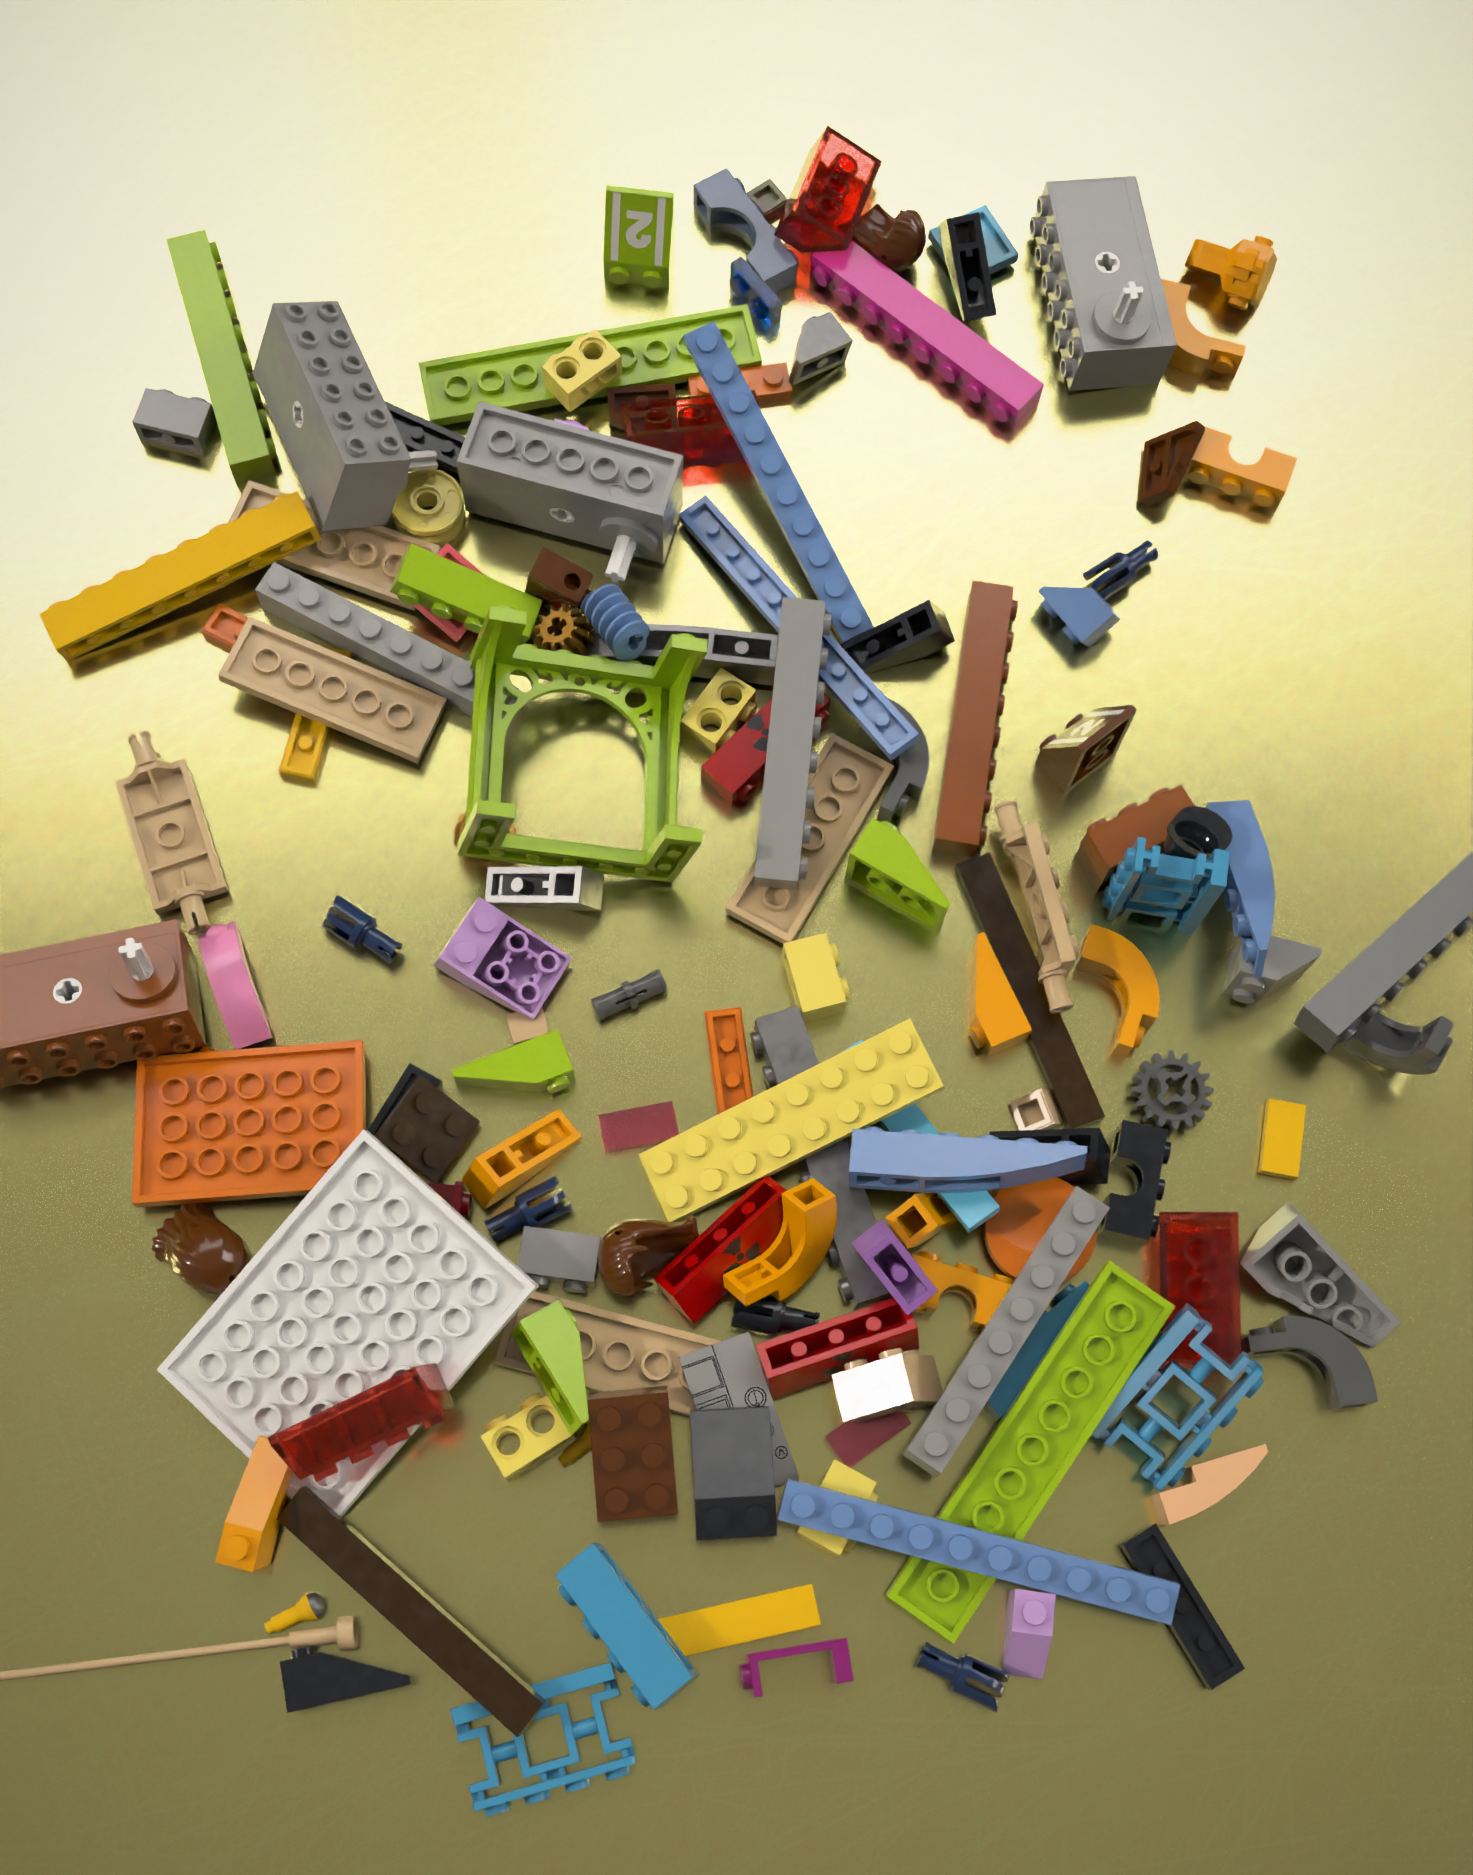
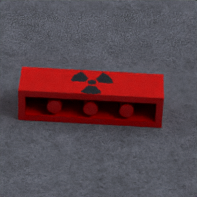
M825 693L823 704L815 705L814 716L822 717L821 728L830 717L831 698ZM772 699L701 766V781L731 807L739 800L742 802L746 801L757 788L756 783L764 777Z
M768 1175L755 1183L653 1278L672 1305L693 1324L729 1292L724 1287L723 1275L760 1256L772 1245L778 1236L783 1222L782 1193L787 1190Z
M894 1298L756 1344L759 1362L772 1399L830 1380L833 1374L845 1371L844 1364L861 1359H867L868 1363L880 1360L879 1353L896 1348H902V1352L920 1349L918 1328L912 1313L907 1316Z

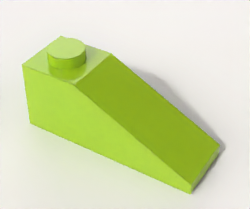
M558 1029L451 1069L456 1085L464 1087L538 1093L548 1090L549 1093H555L567 1088L570 1085L569 1081L575 1080L574 1069Z
M557 1300L520 1320L510 1335L570 1434L573 1435L589 1420L580 1333L577 1330V1322L569 1309H564L560 1300Z

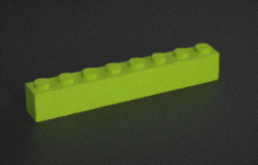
M205 229L168 238L166 242L235 483L276 473L272 459L278 458L272 437L266 439L264 430L270 429L264 409L258 410L256 402L262 400L256 380L249 381L248 373L253 372V367L248 352L241 353L240 345L246 344L240 324L233 325L232 318L238 316L232 296L225 297L224 290L230 289L224 269L218 270L216 263L222 262L216 241L209 242Z

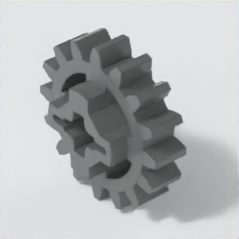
M1169 1050L1164 1059L1157 1052L1151 1057V1063L1145 1060L1141 1063L1139 1069L1142 1073L1136 1072L1131 1081L1139 1086H1135L1130 1090V1096L1139 1097V1101L1135 1103L1133 1109H1144L1146 1112L1142 1118L1144 1123L1152 1118L1156 1120L1155 1127L1161 1128L1164 1124H1168L1170 1133H1175L1178 1130L1179 1124L1187 1131L1193 1126L1192 1119L1199 1123L1205 1117L1202 1110L1207 1111L1212 1106V1102L1205 1097L1210 1096L1214 1092V1088L1204 1084L1209 1079L1210 1074H1200L1197 1071L1201 1065L1200 1061L1191 1065L1187 1063V1053H1184L1180 1059H1175L1173 1050ZM1166 1069H1172L1179 1072H1168ZM1190 1082L1194 1087L1195 1096L1191 1093ZM1180 1083L1176 1090L1177 1092L1172 1097L1169 1096L1166 1100H1163V1097L1167 1094L1166 1091ZM1148 1087L1153 1091V1101L1150 1099ZM1163 1111H1175L1177 1114H1169Z

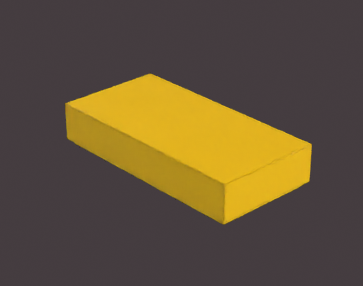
M1271 1098L1266 1101L1258 1173L1293 1180L1299 1177L1306 1105Z

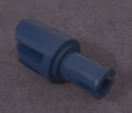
M1146 540L1127 554L1116 552L1084 572L1083 578L1088 581L1107 568H1110L1090 585L1092 589L1099 591L1117 580L1116 583L1100 594L1106 600L1134 582L1138 570L1158 559L1157 548L1155 547L1148 552L1147 549L1154 544Z
M337 895L332 902L334 907L329 908L326 914L327 919L322 922L321 926L353 948L358 949L365 946L385 959L387 963H391L399 954L396 949L401 950L403 944L378 929L377 920L374 916L342 895Z
M557 1176L516 1196L515 1206L484 1221L495 1243L524 1226L539 1228L573 1210L571 1203L566 1202L535 1218V1215L554 1206L567 1196L562 1188L550 1192L529 1204L527 1202L559 1184Z
M925 1642L916 1667L925 1669L948 1680L951 1692L993 1712H997L999 1702L993 1697L1000 1698L1003 1696L1005 1687L1000 1682H1008L1010 1673L968 1653L957 1658Z

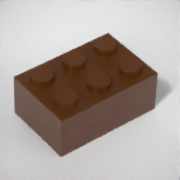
M667 1385L588 1393L587 1401L598 1522L678 1514Z

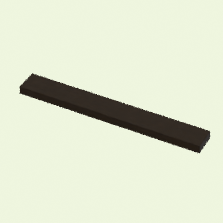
M990 852L957 863L955 870L980 928L985 933L1032 1028L1028 1039L1067 1129L1082 1128L1105 1118L1104 1112L1060 1013H1050L1044 985L1038 981L1040 966Z
M307 1486L301 1487L278 1516L277 1520L516 1737L521 1736L547 1701Z

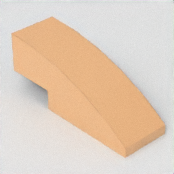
M1266 1444L1187 1467L1184 1473L1187 1485L1151 1496L1161 1527L1194 1516L1216 1504L1235 1490L1268 1453Z

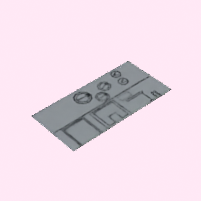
M746 1332L679 1356L678 1358L696 1410L769 1406L775 1487L785 1484L787 1478L799 1479L797 1468L750 1333Z

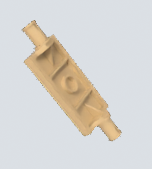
M139 731L142 745L137 740L135 733L127 738L136 763L134 771L128 777L116 780V788L155 912L158 915L181 907L187 926V933L189 935H198L200 932L196 920L203 933L211 927L202 900L227 892L228 888L187 761L184 758L172 763L162 762L161 759L157 758L151 733Z
M1016 801L1001 802L994 807L1002 836L999 838L1000 843L1003 844L1004 851H1010L1014 854L1043 958V963L1038 972V981L1044 985L1050 1013L1065 1012L1074 1007L1065 979L1072 969L1076 958L1079 957V948L1075 936H1070L1066 923L1069 922V912L1065 901L1060 902L1057 893L1059 888L1057 870L1055 867H1050L1047 855L1050 853L1049 841L1045 833H1040L1038 822L1022 826Z

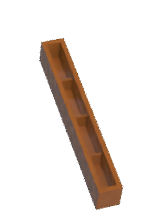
M972 580L967 600L931 851L974 858L978 846L984 847L988 825L982 824L983 813H989L992 800V792L986 791L987 780L993 781L997 759H990L992 747L998 748L1001 727L995 726L996 715L1002 716L1005 704V695L999 694L1000 685L1007 683L1010 663L1004 662L1005 652H1011L1014 632L1008 631L1009 621L1015 622L1018 609V601L1012 600L1014 586Z

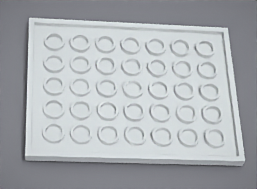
M363 1129L158 1367L157 1371L249 1459L258 1436L261 1435L297 1444L298 1449L287 1496L292 1499L301 1487L307 1486L342 1517L539 1285L368 1130Z

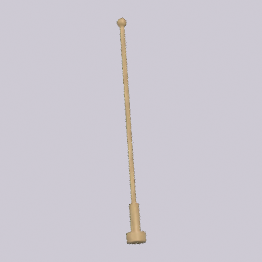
M355 1615L337 1618L336 1626L291 1631L289 1636L3 1671L0 1672V1680L289 1645L292 1649L338 1643L340 1651L353 1650L358 1648V1626Z

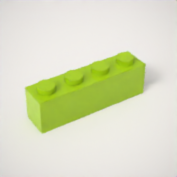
M412 543L402 556L389 591L398 595V599L406 604L424 606L431 609V613L442 619L452 618L464 623L466 629L475 633L480 632L490 606L508 605L516 610L527 611L526 627L517 646L524 644L530 638L543 601Z

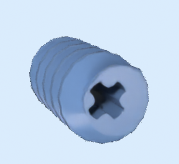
M606 584L592 591L584 598L580 609L609 649L612 650L615 657L621 661L637 658L646 647V639L649 635L650 627L646 621H643L640 613L636 612L633 604L629 603L627 596L622 593L620 587L616 584Z

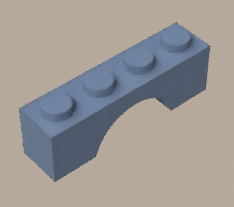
M725 168L693 184V206L709 228H730L742 233L751 242L753 248L746 256L745 277L762 301L796 283L799 263L795 253L791 249L787 250L781 242V237L776 227L768 224L763 217L761 207L756 201H751L746 194L742 181L738 177L734 178L729 169Z

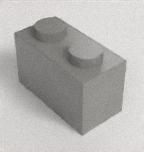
M145 387L132 420L140 440L203 456L206 454L217 425L212 404L200 397H184L176 395L167 389L156 390Z
M524 1226L517 1266L538 1284L539 1288H546L548 1282L563 1284V1290L585 1293L586 1287L595 1289L601 1236Z

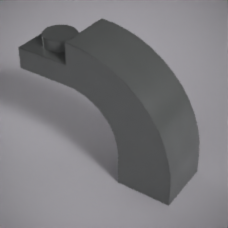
M889 699L919 733L920 738L918 742L893 759L896 767V777L881 802L877 815L878 820L891 823L895 814L900 817L902 816L910 798L917 802L919 801L929 769V749L923 730L915 718L900 704ZM860 726L858 736L876 744Z
M1379 1013L1370 1024L1367 1025L1361 1022L1356 1027L1359 1030L1357 1035L1345 1047H1341L1366 1061L1393 1071L1413 1075L1432 1074L1437 1072L1453 1042L1449 1034L1455 1023L1441 1015L1425 1026H1410L1391 1020Z
M1283 1316L1273 1322L1275 1333H1273V1327L1255 1328L1249 1330L1250 1336L1239 1341L1240 1352L1244 1351L1249 1356L1285 1352L1296 1354L1309 1361L1322 1378L1329 1410L1363 1407L1378 1402L1373 1376L1363 1355L1344 1334L1324 1322L1303 1316Z

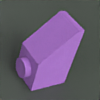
M882 1219L851 1243L907 1316L938 1292L937 1288Z

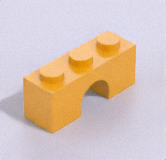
M1205 426V432L1184 477L1197 484H1206L1221 489L1226 494L1247 498L1260 506H1270L1278 509L1287 491L1298 458L1265 447L1258 462L1251 465L1240 464L1229 453L1232 435Z
M919 1251L918 1255L911 1253L912 1258L938 1290L937 1293L915 1310L933 1315L940 1296L948 1291H957L964 1294L971 1302L973 1312L969 1327L980 1331L983 1330L1014 1282V1279L1003 1275L993 1274L992 1278L977 1274L978 1269L968 1264L956 1263L954 1267L941 1263V1257L925 1251Z

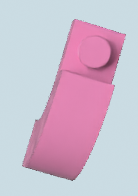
M236 922L217 924L210 927L206 932L200 933L198 943L204 966L235 1050L272 1038L268 1018L247 965Z

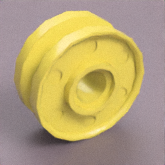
M441 470L408 473L406 487L398 494L392 510L395 528L399 532L439 546H443L455 539L463 529L466 517L461 487L452 476ZM426 506H433V507H434V508L431 509V510H423V509H422V508H424V507H426Z

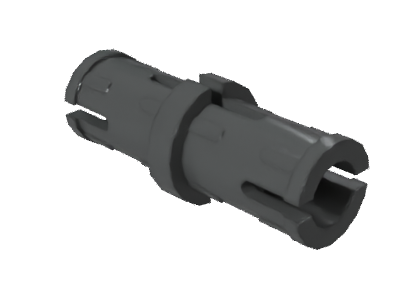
M656 969L654 972L634 981L628 982V980L620 982V987L598 997L591 998V1003L601 1021L605 1017L627 1007L631 1009L639 1007V1002L663 991L666 992L668 988L660 970Z

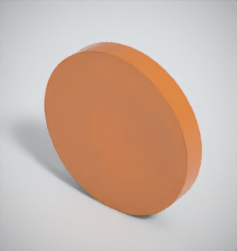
M1055 1177L1045 1181L1003 1188L997 1193L994 1200L1000 1206V1212L984 1222V1240L991 1259L1005 1275L1015 1280L1065 1200L1074 1190V1186ZM1097 1229L1063 1283L1074 1277L1089 1261L1096 1244Z

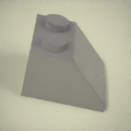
M1270 935L1262 977L1254 978L1249 963L1243 961L1242 942L1240 940L1230 953L1223 993L1232 995V998L1238 1002H1259L1301 978L1321 956L1322 948Z

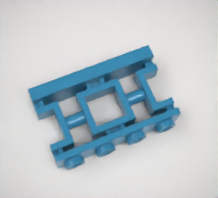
M1138 837L1132 848H1126L1124 860L1119 861L1116 874H1112L1110 885L1104 889L1102 907L1107 908L1106 920L1114 921L1119 912H1122V917H1129L1131 912L1165 917L1164 924L1172 925L1174 921L1179 922L1178 933L1193 935L1226 888L1230 851L1214 849L1208 859H1206V854L1199 853L1194 860L1160 854L1161 846L1153 845L1151 850L1145 849L1146 838Z
M1188 1303L1182 1307L1151 1343L1091 1434L1096 1439L1101 1438L1109 1448L1124 1434L1150 1456V1459L1141 1468V1475L1153 1482V1486L1158 1491H1161L1167 1484L1173 1487L1182 1478L1186 1471L1183 1465L1192 1455L1198 1458L1205 1452L1212 1441L1209 1437L1218 1425L1222 1428L1226 1427L1238 1412V1409L1235 1408L1237 1403L1244 1395L1247 1398H1251L1264 1382L1261 1378L1264 1373L1262 1365L1256 1360L1253 1361L1244 1351L1229 1365L1202 1342L1213 1330L1212 1324L1200 1317L1199 1312ZM1194 1328L1196 1331L1188 1339V1345L1201 1355L1202 1358L1190 1372L1173 1358L1161 1370L1160 1366ZM1216 1368L1233 1382L1241 1371L1244 1370L1245 1372L1210 1411L1209 1408L1217 1398L1216 1394L1202 1383L1206 1377ZM1173 1375L1202 1397L1180 1424L1175 1422L1151 1401ZM1143 1388V1393L1137 1398V1405L1151 1416L1138 1431L1121 1417L1112 1428H1109V1425ZM1164 1427L1181 1441L1190 1430H1193L1159 1470L1158 1467L1165 1460V1453L1151 1442Z
M611 1662L530 1686L547 1701L532 1721L560 1713L570 1754L538 1765H530L523 1734L519 1737L513 1734L514 1740L492 1746L487 1726L473 1730L470 1729V1721L492 1715L478 1701L450 1709L453 1724L457 1730L458 1742L477 1737L480 1739L488 1779L469 1785L474 1812L484 1809L485 1817L510 1810L508 1802L524 1797L525 1803L528 1805L550 1798L549 1789L565 1785L566 1793L591 1786L589 1778L605 1773L606 1780L609 1781L631 1774L629 1766L637 1763L631 1737L610 1742L601 1705L603 1700L620 1696L614 1667ZM604 1682L606 1691L590 1695L594 1717L572 1723L567 1702L550 1706L549 1698ZM599 1733L604 1754L618 1750L621 1751L622 1758L566 1773L565 1766L581 1761L576 1742L577 1739ZM518 1757L523 1778L540 1774L541 1782L486 1798V1789L501 1785L496 1763Z

